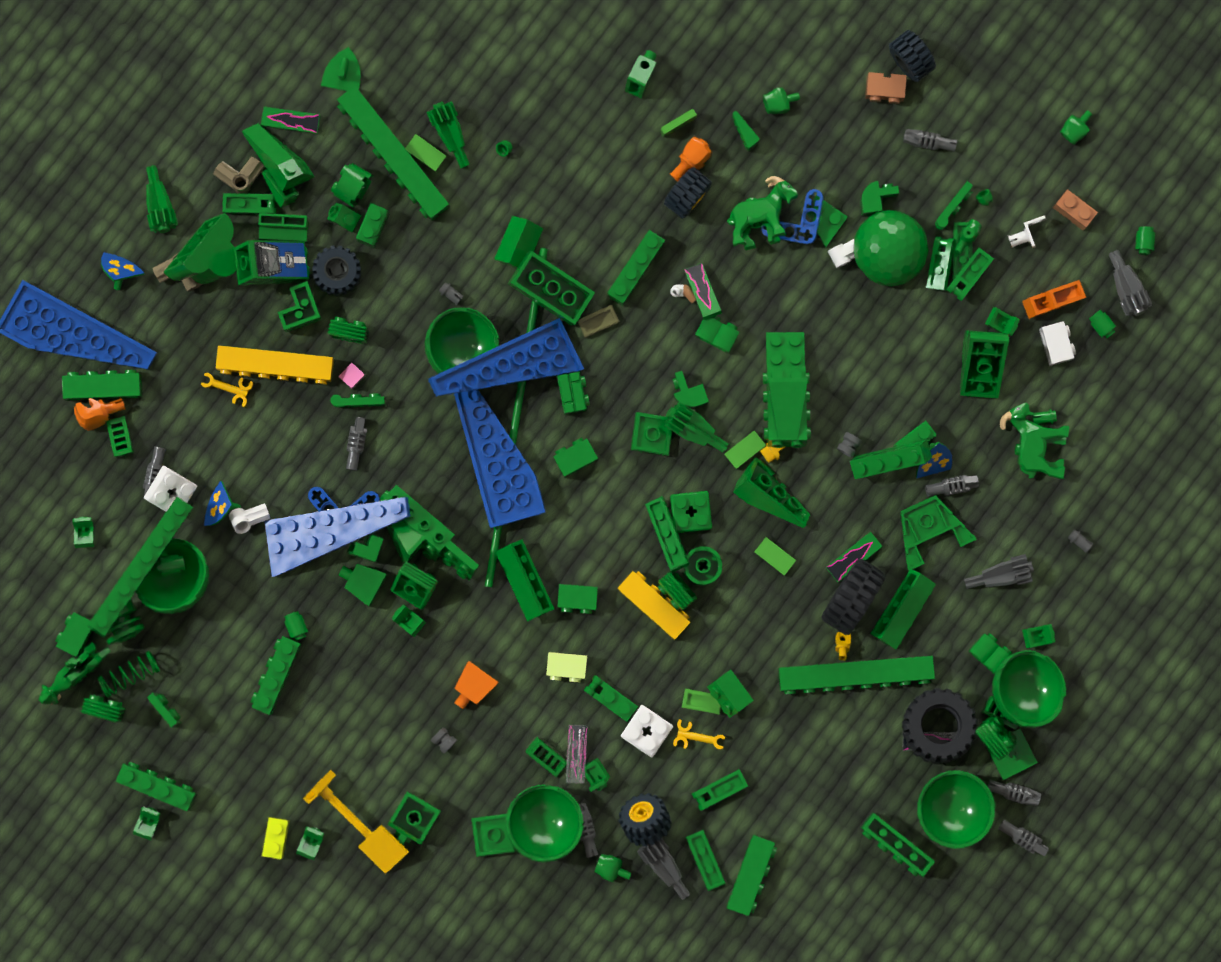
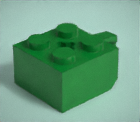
M407 791L388 825L397 830L395 835L398 836L397 840L402 845L405 841L410 843L411 840L421 845L441 810ZM418 813L419 822L415 821L412 823V818L409 817L410 814Z

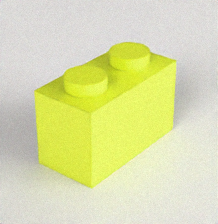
M269 817L262 856L283 859L290 820Z

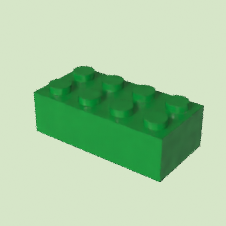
M533 251L527 252L508 282L509 286L571 326L576 324L595 294L594 291Z

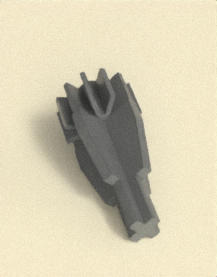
M1119 250L1110 252L1109 257L1115 268L1113 275L1117 293L1125 315L1131 316L1133 314V316H1139L1145 313L1148 307L1152 306L1147 291L1130 265H1125Z
M1026 554L1011 557L1010 561L999 563L983 570L981 575L966 578L964 581L967 589L984 584L986 587L1015 583L1021 585L1033 582L1031 573H1034L1032 561L1028 562Z
M663 838L660 842L656 841L653 845L648 844L647 846L639 847L637 853L646 865L649 864L653 871L669 887L673 886L682 900L690 895V892L680 880L682 875L669 853V847Z

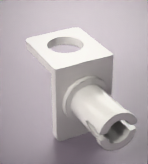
M1045 215L1025 222L1024 231L1008 236L1009 240L1013 241L1010 242L1012 248L1025 242L1031 243L1032 247L1036 248L1028 226L1046 220Z

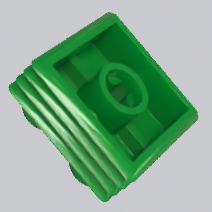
M335 317V320H330L331 324H329L330 327L327 333L331 338L367 344L369 330L364 322L354 321L352 324L341 317Z
M708 491L672 494L670 496L672 519L678 533L712 529ZM689 507H692V509L696 510L697 512L694 513L693 517H690L689 514H686V511L689 510Z
M405 562L399 570L390 590L420 610H423L427 602H429L438 581L433 575L426 574L420 570L417 565Z
M676 571L668 572L659 580L660 585L658 588L664 595L668 593L672 598L670 602L677 610L679 608L684 610L697 600V596Z
M94 694L84 699V706L80 710L82 713L115 723L122 721V714L126 710L125 707H122V702L115 700L105 702L103 701L104 697Z
M991 715L976 730L979 738L1000 761L1010 754L1016 746V736L1013 732H1008L1005 729L1004 722L999 716Z

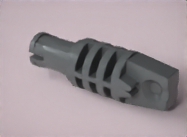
M906 129L903 137V142L932 150H938L939 148L955 152V144H957V140L943 138L938 133L923 130Z
M356 417L354 426H350L346 449L349 452L346 465L348 470L357 471L359 457L364 450L367 429L364 428L365 418Z
M154 446L152 460L147 465L143 484L145 489L144 496L162 468L166 451L164 448Z
M967 475L943 479L940 483L925 485L927 497L939 494L949 496L950 494L964 493L978 487L979 480L977 475L968 477Z
M991 779L989 780L988 788L990 792L1003 795L1007 800L1038 806L1040 803L1041 794L1032 789L1010 782L1003 784Z
M586 803L578 804L583 815V831L580 840L583 841L586 857L599 855L594 841L596 833L592 817Z
M1003 820L998 827V830L1012 837L1014 843L1033 854L1038 852L1043 856L1047 854L1049 848L1041 843L1043 840L1023 827L1017 828L1006 820Z

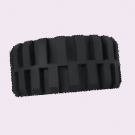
M858 559L821 616L822 620L844 635H850L886 579L885 573L867 561Z
M934 688L932 691L927 690L910 703L904 714L902 734L907 741L906 745L914 751L913 754L915 756H920L925 762L930 761L933 764L951 763V761L961 758L974 742L978 721L975 718L976 713L974 708L970 707V702L967 699L964 700L958 692L953 693L950 689L941 690L940 688ZM933 709H945L957 720V734L948 743H933L923 734L922 720Z

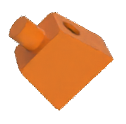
M468 661L455 686V689L461 694L454 703L462 709L466 707L470 700L477 705L499 682Z

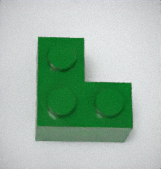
M308 281L290 287L296 306L278 312L286 333L322 320Z

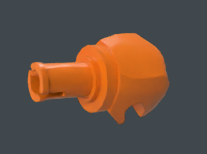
M695 136L690 139L679 156L681 163L670 175L678 182L689 169L695 167L699 170L704 167V163L712 155L709 144Z
M89 398L91 408H87L80 402L76 403L74 414L79 425L85 430L90 431L104 425L105 421L109 420V414L125 410L122 398L106 404L102 399L96 401Z

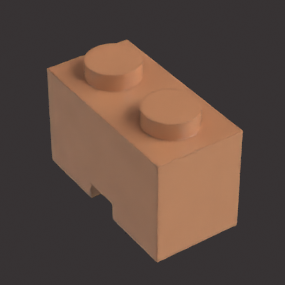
M868 72L865 98L870 99L871 102L889 100V103L899 104L905 98L907 75L891 74V77L888 78L884 77V73Z
M1068 189L1053 207L1082 231L1098 213Z

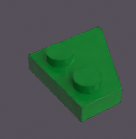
M816 195V197L813 199L812 206L809 205L808 208H814L818 210V207H815L816 200H819L820 197ZM824 200L817 233L822 240V244L827 247L847 219V216ZM813 211L807 213L811 222H814L816 220V213Z

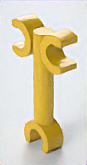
M204 373V376L210 378V382L208 384L201 382L203 387L210 388L213 386L237 394L233 397L232 403L236 404L237 399L241 398L243 399L242 407H246V397L249 390L253 388V381H250L249 386L244 387V379L240 378L238 382L239 387L216 380L209 373Z
M682 720L677 722L678 734L673 741L674 746L677 745L678 740H683V748H687V739L713 744L715 748L723 749V746L717 744V739H725L724 735L713 737L689 732L692 727L691 722L688 723L687 728L681 727Z

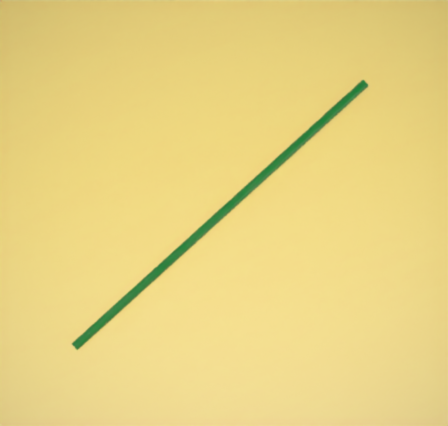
M540 248L539 256L546 260L548 249ZM534 301L531 302L526 333L535 330L539 305ZM526 381L518 382L509 435L515 445ZM502 526L494 528L485 587L492 588L497 561L495 552L499 549Z

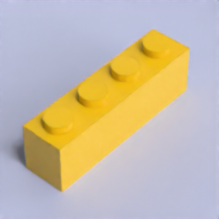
M632 571L617 589L675 640L690 623L688 621L690 617L683 610L678 612L668 597L664 599L660 596L659 593L661 591L653 584L649 586L645 582L647 578L639 571L637 573Z

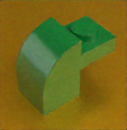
M878 181L869 184L860 199L862 216L881 212V198L897 197L899 195L898 186L884 184L882 188H879Z
M679 371L674 374L675 378L672 379L674 387L680 391L673 394L677 403L681 402L691 409L709 403L703 384L688 389L683 372Z

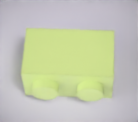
M548 652L546 676H550V680L561 681L562 677L569 678V682L581 683V679H585L587 656Z

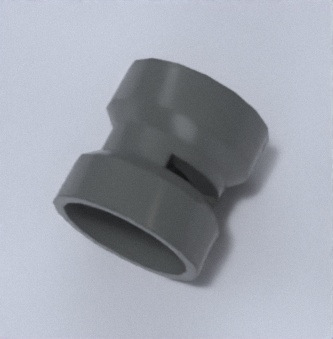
M846 432L843 436V442L839 443L836 449L853 458L856 453L855 449L861 445L862 440Z
M443 727L430 741L433 744H437L445 754L456 743L457 739L454 736H450Z

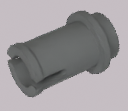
M445 282L439 290L441 296H446L457 305L464 295L451 287V283Z
M1073 530L1068 537L1070 543L1073 542L1086 553L1093 543L1081 535V531Z

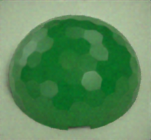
M887 210L873 214L860 225L854 238L853 252L858 267L869 280L883 286H898L913 280L921 272L928 256V242L922 226L914 218L901 211Z
M452 308L439 314L430 324L425 337V353L434 371L440 374L498 347L499 336L492 322L479 311L471 308Z
M172 539L160 557L173 554L183 555L186 570L181 571V573L163 576L162 572L158 573L156 562L136 591L142 603L155 612L162 614L184 612L197 604L207 589L209 567L205 556L195 545L182 539Z
M1025 650L1008 656L999 665L992 681V694L998 710L1007 720L1022 727L1035 728L1050 723L1059 715L1062 710L1064 697L1066 696V685L1062 672L1051 658L1036 651Z
M960 770L946 771L932 778L924 786L917 803L918 819L924 832L931 840L948 848H966L979 842L989 832L994 821L995 803L992 793L980 778Z
M536 785L527 788L517 795L508 808L506 832L509 841L521 855L537 862L559 860L568 855L580 841L583 831L581 809L577 801L567 791L559 787Z

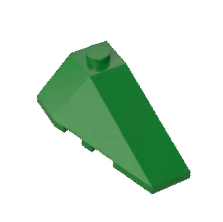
M255 124L242 130L243 135L282 192L314 178V174L305 161L260 124Z
M755 457L737 481L733 493L749 505L804 528L810 516L809 512L796 497H791L787 493L785 484L783 482L780 484L773 476L775 474L773 470Z

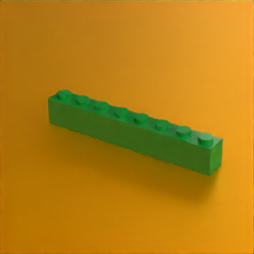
M353 86L337 99L339 103L337 108L343 115L347 114L350 117L349 123L355 130L359 129L362 132L360 137L367 145L370 143L373 146L372 152L378 159L382 158L385 161L384 167L390 174L394 173L398 178L395 180L402 189L406 188L409 194L407 196L413 204L416 202L421 207L419 211L425 219L429 217L433 221L450 207L449 203L356 86Z
M178 497L175 498L88 624V628L103 638L106 636L191 513L192 506Z
M933 656L778 668L780 691H784V695L796 694V690L803 689L804 693L815 692V688H823L824 692L834 691V687L842 686V690L854 689L853 685H861L862 689L873 688V684L880 683V687L892 686V682H899V685H911V681L918 680L919 684L930 683V679H935Z

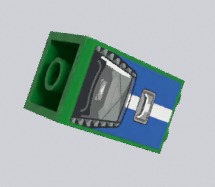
M248 240L234 247L238 285L300 283L309 279L310 268L307 265L308 250L305 247V241Z

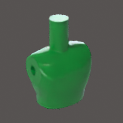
M782 87L763 95L767 114L786 113L790 110V102L800 100L799 93L787 95Z
M1087 110L1080 119L1071 115L1064 123L1060 131L1061 135L1075 145L1090 131L1085 123L1093 114Z
M970 219L960 234L959 243L954 250L956 253L961 254L966 245L973 243L977 239L982 228L978 221Z
M601 854L594 870L600 877L610 882H614L618 876L628 880L631 876V872L621 868L622 859L612 855Z

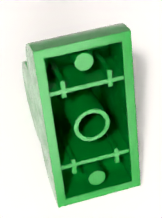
M223 213L204 221L163 273L175 281L191 277L200 284H209L232 275L236 271L234 246L230 242L234 234V228L229 216Z
M965 331L960 396L999 398L1009 344L1008 334Z

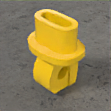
M766 443V447L760 450L766 461L770 463L774 459H779V451L785 447H767Z
M839 631L835 638L837 645L835 651L839 653V660L844 661L847 659V653L850 650L851 634L844 635Z

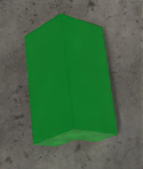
M259 213V240L305 241L307 243L309 225L307 216Z
M512 216L494 260L517 270L527 252H534L543 228L528 219Z
M367 535L363 544L357 542L350 543L347 554L370 562H376L383 539L374 535Z

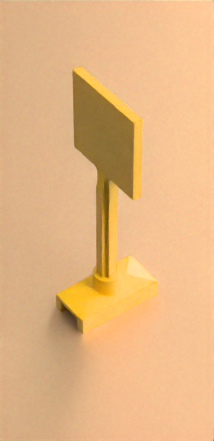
M330 770L303 799L308 804L318 796H321L324 800L327 799L366 838L358 847L386 874L409 851L382 825L374 832H371L333 794V791L328 786L336 774Z

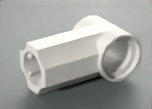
M854 239L844 245L843 243L828 251L836 268L844 266L852 261L851 259L855 258L853 252Z
M262 504L248 510L242 508L234 509L230 512L229 519L235 532L243 534L250 530L251 525L268 520L270 516L266 505Z

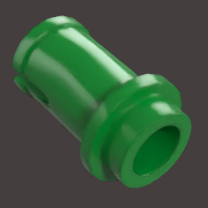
M1049 409L1046 412L1034 413L1032 415L1033 422L1036 424H1053V422H1057L1056 411Z

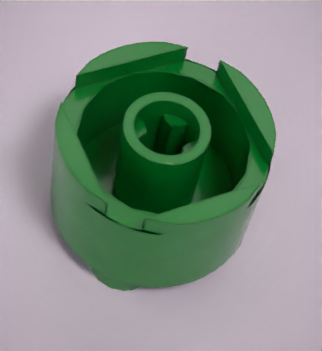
M352 163L342 168L340 172L342 177L339 182L336 181L333 184L331 191L333 196L354 208L357 205L355 202L357 198L361 200L372 182L369 178H373V175Z
M702 546L692 549L687 554L690 565L684 567L683 570L690 582L695 585L706 586L718 579L722 572V560L714 549ZM706 562V568L708 569L700 571L698 563Z

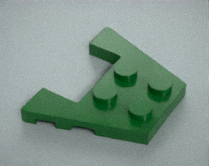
M936 495L900 511L908 571L925 564L916 545L952 529L960 547L977 540Z

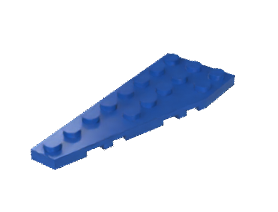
M24 280L20 283L0 319V333L32 350L149 370L157 355V352Z
M477 389L455 393L456 404L490 528L545 514L546 510L535 473L480 391Z

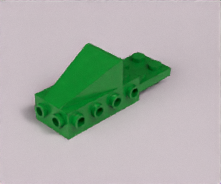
M766 332V373H763V384H766V391H763V403H767V409H764L763 418L764 421H767V428H764V439H767V447H806L807 439H811V428H807V421H810V409H807L806 402H810V391H806L807 384H809V373H806L804 332Z
M397 485L390 492L386 490L380 497V501L408 497L411 517L386 527L402 563L410 562L422 550L423 555L427 559H432L436 562L441 557L447 566H452L457 570L456 573L462 579L470 581L474 577L479 565L452 542L455 534Z

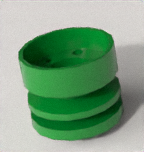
M132 598L106 634V636L113 634L111 638L106 640L108 645L132 639L145 629L144 624L134 625L141 620L140 617H130L137 610Z

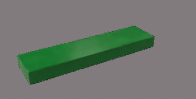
M661 496L645 504L670 571L675 572L690 565L664 497Z

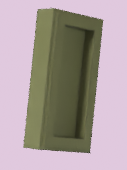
M612 305L577 321L585 338L620 323Z

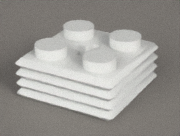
M162 466L145 494L144 499L167 511L176 497L188 503L197 485L171 469ZM169 489H170V490H173V494H172V495H170V494L168 493V490H169Z
M641 705L621 734V737L648 756L653 757L673 728V725L644 705ZM650 726L651 736H643L642 728Z

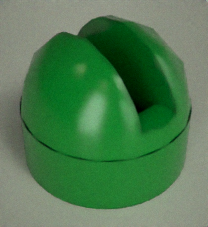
M507 140L501 141L496 145V151L502 157L509 155L513 150L511 142Z
M989 189L982 190L976 196L978 202L983 206H988L989 202L992 203L993 196Z

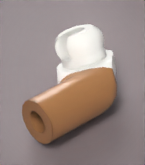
M677 284L671 288L672 296L686 297L691 304L696 301L692 289L688 285Z

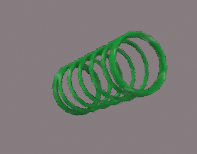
M149 650L146 651V655L151 664L153 674L147 669L140 657L137 656L143 678L137 673L131 662L128 661L134 683L127 677L121 666H118L125 688L120 685L111 670H109L115 687V693L107 685L102 675L97 676L98 682L107 698L111 697V692L115 695L117 694L115 681L123 690H126L124 676L132 685H135L134 672L141 680H145L143 667L152 676L154 671L156 673L160 672L158 664Z

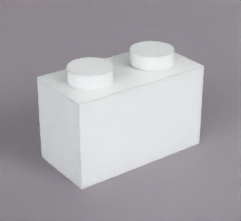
M1064 321L1039 329L1049 366L1074 359L1076 354L1073 343L1070 344V329L1068 325L1065 326Z

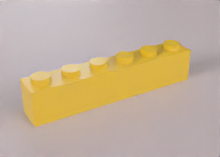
M218 346L216 369L220 371V374L231 375L232 372H237L239 376L243 377L257 374L258 378L263 379L277 376V380L282 381L296 378V382L308 383V380H316V384L322 385L332 382L333 357Z

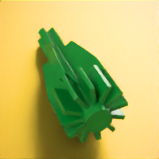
M442 101L433 105L434 109L426 112L431 125L435 126L438 135L449 152L453 151L460 169L470 165L463 150L465 143L456 117L458 113L453 102L444 104Z
M155 165L146 167L149 184L146 185V204L149 213L147 215L149 229L151 232L155 231V233H166L171 231L170 228L175 229L178 226L176 213L172 208L163 182L159 180L157 167Z
M678 402L677 405H674V408L671 407L666 414L668 419L664 422L665 427L691 442L703 446L708 443L722 453L724 450L726 451L729 443L715 435L714 432L716 430L699 413L681 402Z

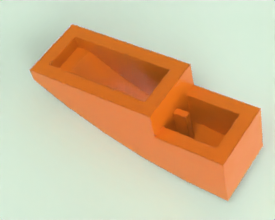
M1080 280L1035 295L1022 302L1030 319L1082 300L1086 296Z

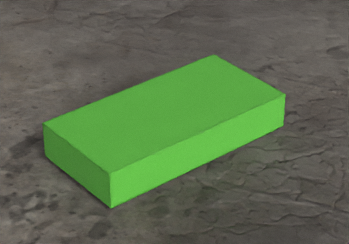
M691 109L661 127L660 132L663 137L696 119V112L694 109Z
M415 134L405 148L409 154L435 172L447 158L445 154L417 134Z
M753 431L724 455L734 468L737 469L763 449L766 444Z
M767 537L754 551L755 554L784 576L796 561Z
M685 689L682 708L720 715L721 706L710 693Z

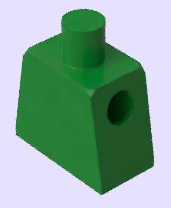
M647 50L644 56H638L627 78L625 92L642 99L657 64L655 62L657 55L654 52Z
M357 564L354 570L343 566L338 576L347 580L344 588L370 607L387 574Z

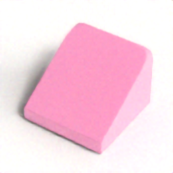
M351 363L338 377L353 390L365 377V374Z

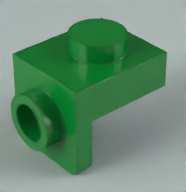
M336 203L330 208L327 220L338 224L349 232H353L361 215L343 204Z
M993 307L985 324L999 333L1012 336L1018 328L1020 319Z
M84 516L74 518L72 521L74 526V547H94V524L92 518Z
M404 604L395 611L392 617L394 622L413 637L426 624L423 619Z
M1052 624L1022 630L1026 649L1055 643V633Z
M598 758L582 766L581 771L591 785L589 787L590 792L595 789L600 791L607 786L606 782L610 776Z
M142 807L139 819L133 830V835L152 840L160 821V813L154 808Z
M306 827L296 854L314 861L323 841L324 833L318 828Z

